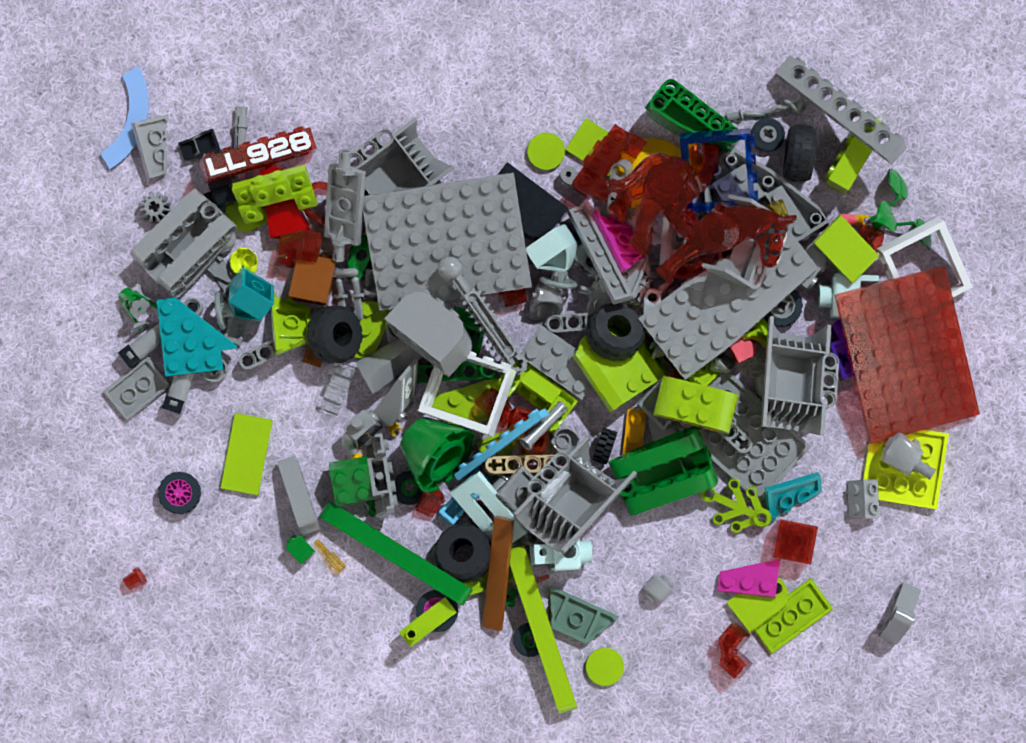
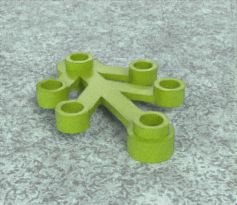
M732 478L728 483L736 501L718 494L714 487L709 489L713 493L710 497L706 495V491L701 492V498L705 502H712L714 500L733 509L725 513H716L713 516L715 524L721 525L724 521L743 514L751 517L741 522L738 520L733 521L730 528L734 533H738L752 525L766 527L771 522V513L767 509L762 508L757 496L758 489L755 486H750L746 490V495L751 498L754 509H751L746 505L740 489L741 483L737 478ZM736 481L738 486L732 487L731 482ZM754 489L755 495H750L749 490ZM763 514L765 520L761 521L758 516ZM717 515L722 517L721 522L716 521L715 517ZM733 524H739L740 529H734Z

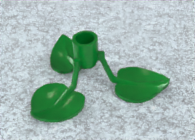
M889 169V184L896 194V199L890 204L886 201L880 202L877 213L869 218L872 228L877 231L885 227L889 231L894 232L897 226L912 225L917 228L925 224L920 218L916 222H896L891 207L901 198L903 200L907 199L908 189L901 175L894 169ZM931 234L919 241L928 250H931L932 239Z

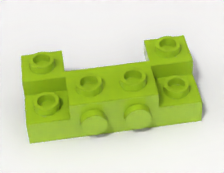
M306 165L282 171L277 170L263 176L258 175L251 179L233 183L232 191L239 204L238 210L245 224L263 220L264 215L260 207L294 199L299 210L314 207L318 204Z
M514 360L513 367H517L518 360ZM527 363V370L520 373V375H515L507 400L515 391L540 410L546 408L548 412L558 401L563 402L568 410L548 429L554 435L579 400ZM504 373L491 389L497 394L505 377Z

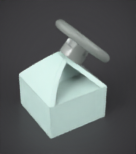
M565 224L552 229L526 248V253L537 269L553 270L552 276L540 277L539 280L542 284L562 289H574L577 287V283L566 277L568 275L567 270L570 269L575 258L578 243Z

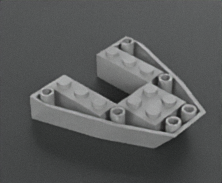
M735 148L702 168L707 215L720 218L724 223L723 228L718 227L713 232L719 260L731 255L741 229L735 215L739 205L728 199L729 194L750 198L758 203L765 201L771 211L782 218L783 223L788 227L800 245L829 226V221L818 205L773 170Z

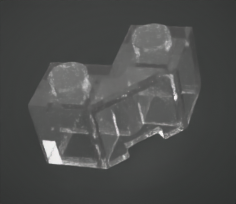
M333 363L332 367L328 366L325 373L327 378L322 391L317 392L314 400L317 402L316 411L337 418L357 368L345 363Z

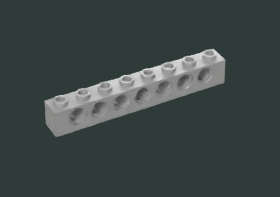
M790 55L775 72L779 79L798 94H802V97L890 165H893L907 148L904 144L905 139L897 132L895 134L890 132V127L884 122H877L875 120L876 117L867 110L865 113L858 102L848 100L847 94L841 89L835 90L833 88L834 85L828 79L822 80L819 77L820 74L815 69L810 68L809 70L805 67L806 63L799 57L795 59ZM799 74H803L801 78L796 79ZM818 84L815 89H810L812 85ZM827 95H832L830 99L824 100ZM846 106L844 110L838 111L839 107ZM854 117H860L858 121L852 122ZM874 127L872 132L866 133L868 128ZM888 138L886 143L880 144L882 139Z

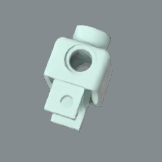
M841 272L835 273L830 279V285L819 284L818 307L830 308V318L832 320L844 319L850 322H857L859 319L876 320L878 312L860 311L861 283H878L879 276L861 275L854 283H850Z
M579 538L570 547L571 555L568 558L547 544L529 545L530 564H549L550 571L579 570L581 564L592 563L591 541H580Z

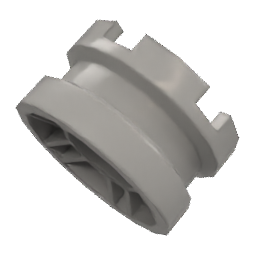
M222 358L223 370H218L216 373L212 371L201 372L202 376L212 383L223 381L228 374L226 361Z

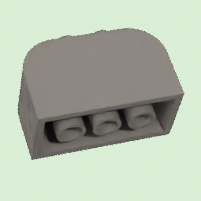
M412 292L406 295L384 318L398 338L448 377L467 358L471 351V338L463 325L464 323L458 318V313L453 309L448 310L439 298L434 299L427 293Z

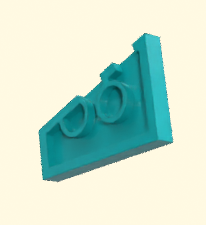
M816 472L766 487V509L771 513L770 523L776 520L775 517L780 514L790 512L791 508L798 503L803 504L821 493V475Z

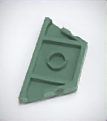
M554 586L550 587L551 628L585 644H588L619 617Z

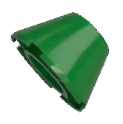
M423 417L414 422L403 435L400 448L418 488L423 492L430 493L438 490V486L443 482L449 483L455 477L454 474L459 471L457 467L470 458L474 449L472 440H475V434L468 428L429 417Z

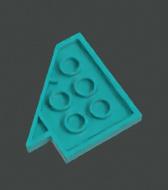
M177 298L156 300L165 376L223 370L221 351L238 349L237 345Z

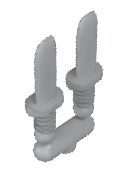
M356 268L337 269L334 272V276L337 277L335 282L338 295H334V297L338 301V306L346 307L345 298H348V294H344L343 280L341 278L353 277L352 287L354 294L350 295L354 299L355 314L359 321L363 319L361 297H364V293H360L359 278L355 277L358 275V270Z

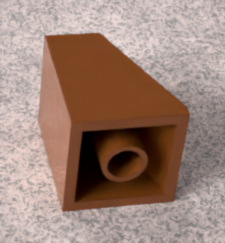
M303 251V254L298 253L289 290V298L296 301L329 306L334 272L337 265L336 260L333 261V256L322 254V257L314 256L315 253L310 251Z

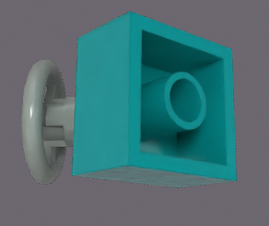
M242 266L229 283V302H223L220 292H216L214 295L216 317L220 329L224 330L226 328V317L235 316L246 320L261 321L274 305V285Z

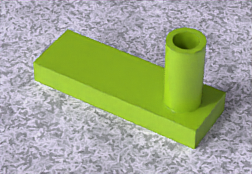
M444 597L400 630L399 633L409 647H411L457 612L447 598Z

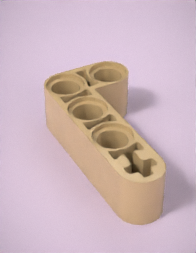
M554 455L493 456L487 459L484 464V470L490 476H510L516 470H510L508 462L514 461L517 463L518 468L520 465H523L532 475H536L545 466L546 461L550 460ZM502 461H504V471H502V467H497L495 471L492 470V467H489L492 462L495 465H501ZM528 461H534L537 464V468L530 470L527 467ZM547 476V477H545V478H546V479H552L553 477Z

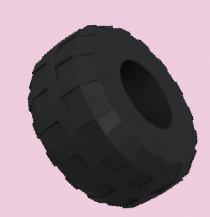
M795 124L789 127L783 162V177L788 181L805 183L811 179L817 146V130L812 126Z
M610 303L602 305L592 314L587 324L586 336L591 349L600 357L610 361H625L634 356L640 349L645 338V328L638 319L640 316L632 308L623 304ZM608 328L617 329L623 337L613 335Z
M326 306L318 309L311 316L306 332L307 343L313 355L320 361L328 363H342L352 359L359 351L363 337L358 317L352 310L344 306ZM334 328H335V330H336V340H335V341H334V338H333V329H334Z
M463 523L451 526L443 531L436 541L434 556L437 566L462 583H470L480 579L489 570L491 542L487 535L474 525ZM466 544L473 546L474 551L470 559L465 562L454 560V554L458 547Z

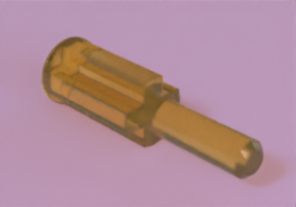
M320 540L315 541L318 548L327 556L325 559L338 573L342 572L346 565L334 552H330Z

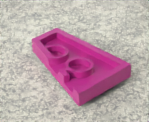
M780 559L720 571L718 592L776 598Z

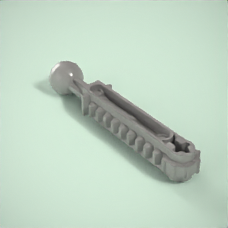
M452 256L443 258L438 265L439 275L447 281H452L461 294L459 296L461 299L459 305L466 306L464 311H469V318L475 319L473 324L479 325L477 330L484 332L482 337H487L486 343L492 344L490 349L497 351L495 356L501 357L499 362L501 363L502 361L512 365L511 368L516 371V375L526 371L528 360H526L524 354H519L520 347L515 348L514 346L516 342L510 341L512 336L506 335L507 329L501 328L503 323L497 322L499 317L492 315L494 310H489L490 304L484 303L486 297H480L482 290L476 291L474 288L471 289L461 275L462 265L457 258ZM514 360H518L517 367H513Z

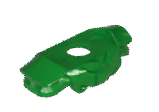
M365 234L361 236L360 245L351 246L347 268H356L358 270V275L355 277H358L359 281L363 279L371 259L368 238ZM360 250L367 252V257L363 261H360L357 257ZM346 277V278L349 279L350 281H352V278H353V277Z

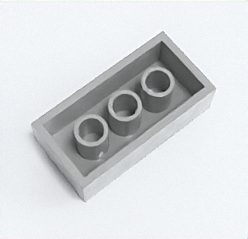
M540 324L520 353L525 355L524 357L528 360L527 363L580 401H582L592 386L572 357L577 349Z

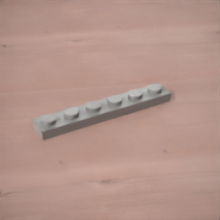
M587 205L569 209L568 215L612 303L617 304L631 300L632 294Z

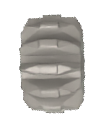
M149 192L150 198L148 199L144 195L143 199L146 202H139V205L144 207L139 210V213H145L143 216L144 220L150 217V224L154 223L155 218L157 223L161 221L160 217L164 218L166 216L164 213L171 211L166 208L170 207L171 203L166 202L168 199L166 195L161 198V193L157 192L154 197L153 192ZM154 203L160 206V208H157V212L150 209Z

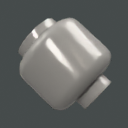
M653 575L644 585L645 592L643 594L654 604L656 602L662 603L672 592L669 586L671 582L664 575L661 577Z

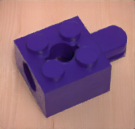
M839 319L832 324L831 331L836 341L830 343V353L835 354L839 359L838 377L840 381L879 366L865 330L853 334L849 322L844 319Z

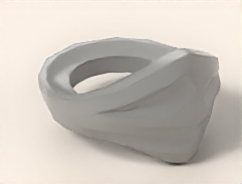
M723 353L710 362V371L729 373L735 367L733 359ZM720 359L727 361L729 367H726Z

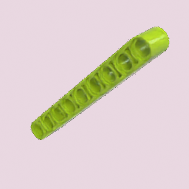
M523 544L511 549L510 567L560 715L578 709L525 546Z

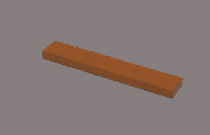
M496 516L494 517L483 627L500 632L503 630L515 520Z

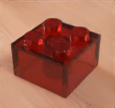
M778 519L771 557L811 565L818 527Z

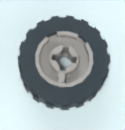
M795 290L781 301L785 305L783 310L776 306L764 316L767 322L768 317L773 316L775 326L787 327L799 318L802 313L803 304L799 292Z

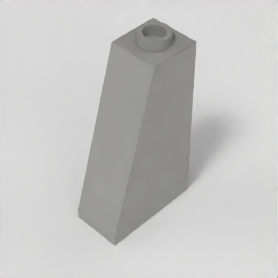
M399 338L355 363L372 394H374L405 371L414 358L419 360L422 356Z

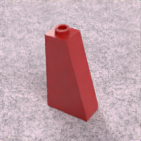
M276 164L267 165L265 169L260 170V175L263 176L284 169L277 167ZM294 199L265 206L270 238L279 239L312 233L303 210L298 209Z

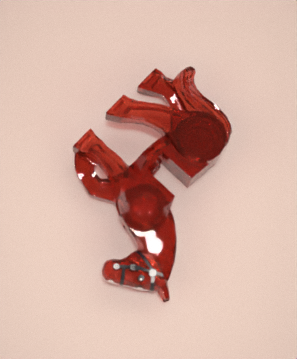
M661 152L647 156L625 178L621 180L612 179L607 183V188L617 194L608 209L622 224L629 217L632 202L642 198L636 216L634 233L629 241L642 256H645L650 251L653 226L656 218L662 211L672 226L685 238L686 242L656 268V271L669 285L675 278L689 279L705 272L706 269L702 267V264L713 265L716 253L731 250L734 246L751 238L754 239L760 249L761 264L768 268L777 266L787 239L788 225L797 220L796 215L780 216L764 208L749 205L729 206L722 201H719L698 220L695 212L686 206L707 187L697 173L693 172V168L685 159Z

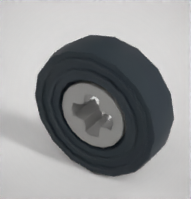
M774 118L760 119L751 129L752 143L757 149L764 152L775 151L782 145L785 138L784 127ZM769 130L772 131L771 136H772L773 138L770 139V138L768 137L767 139H765V138H764V135H765V134H764L763 131H766V132H768Z

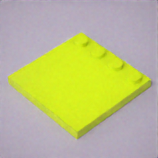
M872 421L863 480H878V498L880 501L937 510L949 434ZM900 432L910 441L917 439L924 452L921 461L936 469L932 478L929 480L916 471L912 472L908 477L881 460L883 449L889 437H893Z

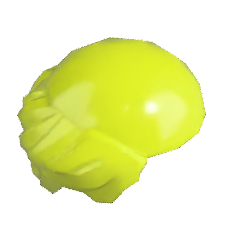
M241 247L231 254L229 263L234 274H237L242 266L255 274L259 260L254 251Z

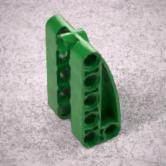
M674 79L666 80L645 106V109L648 110V116L656 123L692 143L699 141L703 144V147L731 152L742 138L737 127Z
M695 426L650 442L608 462L615 480L626 478L633 471L637 473V476L630 482L631 489H624L620 493L629 516L709 490L718 483V477L711 462L710 450L704 444L699 428Z

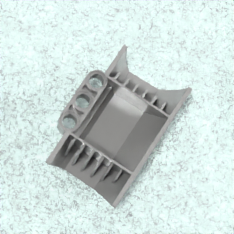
M416 117L394 134L388 129L380 130L351 153V158L357 157L360 159L358 166L351 167L366 171L364 196L434 185L455 168L453 165L436 159L419 139L416 128L418 120ZM388 134L391 140L388 143H382L380 136ZM371 145L375 147V153L367 155L364 151L366 146ZM363 215V218H362V227H363V232H364V234L367 236L366 227H365V221H364V215Z
M768 317L761 427H774L824 435L826 409L834 406L837 400L839 370L838 357L830 353L831 325H826L811 336L800 337L780 333L774 325V317ZM825 359L829 361L830 367L825 364ZM824 378L828 380V386L824 383ZM822 397L827 399V405L823 403Z
M586 436L569 455L563 452L555 454L529 481L527 486L528 498L514 512V517L530 533L549 547L565 554L637 476V473L633 471L626 478L613 480L592 466L589 455V438ZM563 463V464H565V465H564V466H559V465H557V464ZM551 476V477H553V478H552V479H546L545 477Z

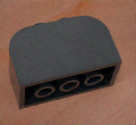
M507 162L497 175L514 172L524 237L531 241H537L560 224L567 215L569 208Z

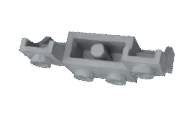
M381 433L375 434L371 441L365 443L378 520L389 518L388 513H394L395 506H398L396 494L393 495V492H396L395 480L391 481L390 474L393 473L392 462H388L386 457V450H389L388 440L384 439Z

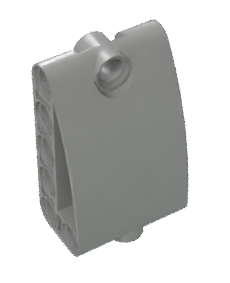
M193 189L131 250L130 255L158 286H162L173 298H178L217 257L235 233L237 226L198 189ZM215 211L214 215L207 216L208 212Z

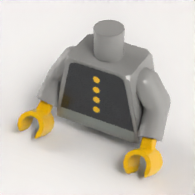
M364 409L343 427L345 433L342 437V445L348 454L352 456L351 459L363 457L357 452L365 446V443L372 440L375 434L380 433L385 427L395 437L396 434L393 432L395 429L402 431L399 424L395 421L390 426L373 413L374 410L368 411Z

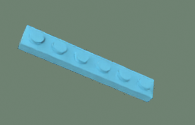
M546 408L540 411L535 409L527 415L529 417L528 420L525 422L523 419L514 425L515 429L513 431L507 430L499 436L501 440L497 443L494 440L485 446L487 449L485 452H477L471 457L473 460L470 463L466 461L458 466L459 471L454 474L456 479L459 481L484 464L488 458L496 455L550 415Z

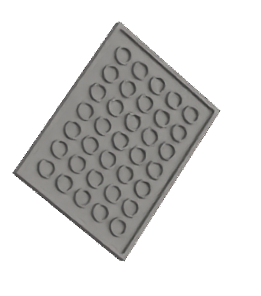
M514 172L364 196L363 215L380 311L394 309L406 295L412 292H424L434 299L439 298L441 301L459 299L461 294L453 282L443 279L438 272L439 262L447 256L455 257L460 261L462 277L471 289L474 288L476 291L482 290L480 295L532 287Z

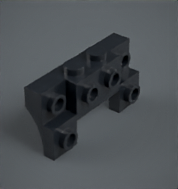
M214 129L201 132L192 138L178 142L184 161L199 157L210 189L209 192L203 195L214 203L219 210L222 207L237 203L232 191V180L235 179L233 171L227 168L228 171L211 176L205 160L211 158L214 170L227 167L224 155L226 151L221 150Z

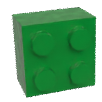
M367 456L329 462V472L336 506L374 500Z

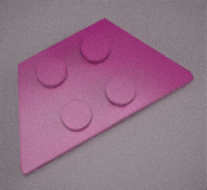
M594 210L591 215L620 272L624 273L642 260L647 253L632 223L619 220L611 215L609 218L600 215V211Z

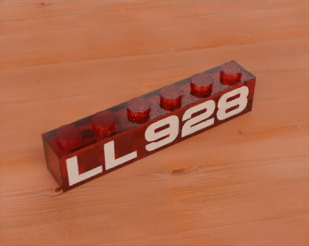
M300 126L287 134L286 131L279 132L273 138L268 139V136L257 139L255 143L250 144V141L241 143L239 147L234 149L230 146L221 149V152L216 154L214 152L205 153L202 155L203 157L200 159L199 165L205 183H210L314 153L317 147L310 127L304 129V126Z

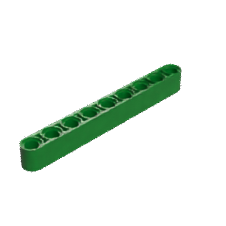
M328 501L319 515L326 522L458 604L464 606L472 593V588L351 513L336 506L333 502Z

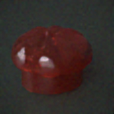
M871 223L860 226L857 233L878 253L877 248L882 246L884 231L875 229Z

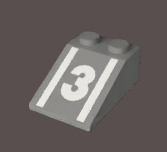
M415 358L373 412L390 426L395 421L400 422L406 414L403 411L408 412L414 404L412 399L416 395L418 360Z

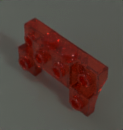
M615 124L602 141L598 140L595 143L591 156L587 154L582 161L583 168L573 180L571 186L580 193L590 195L605 203L608 196L615 189L614 185L605 180L611 167L617 163L623 152L637 159L640 152L647 145V142L633 132L628 133Z

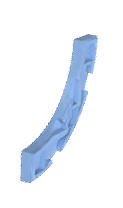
M139 66L122 75L129 94L128 117L118 138L100 153L110 170L125 160L137 145L131 123L148 119L149 99L147 85Z

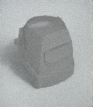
M537 283L530 301V319L544 322L548 316L560 315L563 311V300H566L562 289ZM553 318L550 322H557V319Z

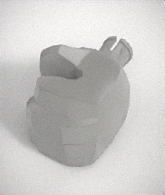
M898 432L886 441L881 460L909 477L912 472L916 471L930 480L936 469L921 461L924 452L917 439L910 441L904 434Z

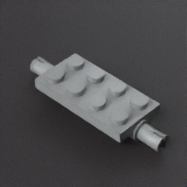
M340 149L339 164L331 163L328 168L324 237L331 238L333 245L332 260L335 261L336 259V262L344 261V250L347 244L355 246L361 244L366 171L350 166L352 151L348 149Z

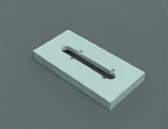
M480 471L450 492L475 524L487 535L491 543L494 521L472 497V493L479 495V498L495 517L501 516L515 520L512 543L528 532L514 517V512L496 495L497 491Z

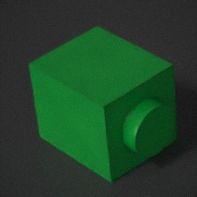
M294 534L286 541L288 545L285 548L300 564H303L316 552L301 534L298 536Z

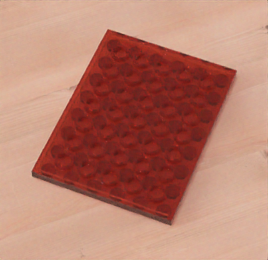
M943 265L834 294L870 444L888 440L889 437H893L898 432L907 435L980 415L946 266Z

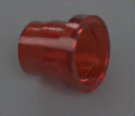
M138 567L134 568L133 572L123 578L129 590L147 583L146 577Z

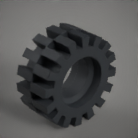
M602 428L593 455V461L607 465L618 432Z

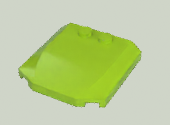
M608 328L613 335L623 337L617 329ZM587 336L581 339L577 351L572 356L610 413L658 382L663 376L669 374L659 358L652 359L653 349L649 348L650 345L645 338L635 355L625 361H610L600 357L591 349Z

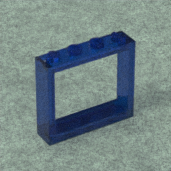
M750 128L680 133L685 213L736 210L739 206L731 200L693 203L690 143L745 140L748 196L750 199L759 202L758 190H754V183H758L757 172H753V165H756V153H752L751 146H755L754 134H750Z

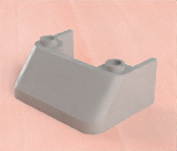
M729 194L728 199L739 205L735 215L737 222L742 227L730 259L721 258L716 265L703 263L702 267L720 278L747 288L757 289L762 284L772 255L769 256L767 254L768 260L763 259L765 255L764 244L769 233L757 239L756 242L755 239L762 231L772 226V223L776 222L780 216L753 199ZM780 217L778 223L783 225V220ZM774 233V238L779 239L778 233ZM773 241L771 246L776 247L777 242Z

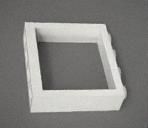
M939 217L877 248L879 252L878 260L887 270L885 271V276L889 282L892 281L894 286L892 291L895 297L900 299L901 304L899 307L903 314H907L910 318H914L973 288L944 220ZM936 231L958 284L912 306L890 255Z
M472 351L464 360L505 374L487 426L432 408L444 374L434 366L418 411L493 437L516 375V371L511 368L512 365L502 361L500 364L494 363V359L483 356V358L476 357L477 354Z

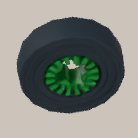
M411 471L402 472L394 479L396 492H393V495L396 494L397 500L400 503L415 505L424 498L426 492L418 488ZM406 483H408L409 485L412 483L414 484L413 493H406L404 491L406 489Z
M524 623L515 630L513 644L521 655L535 657L539 655L535 641H533V645H529L528 642L525 643L528 634H531L532 637L534 636L530 624Z

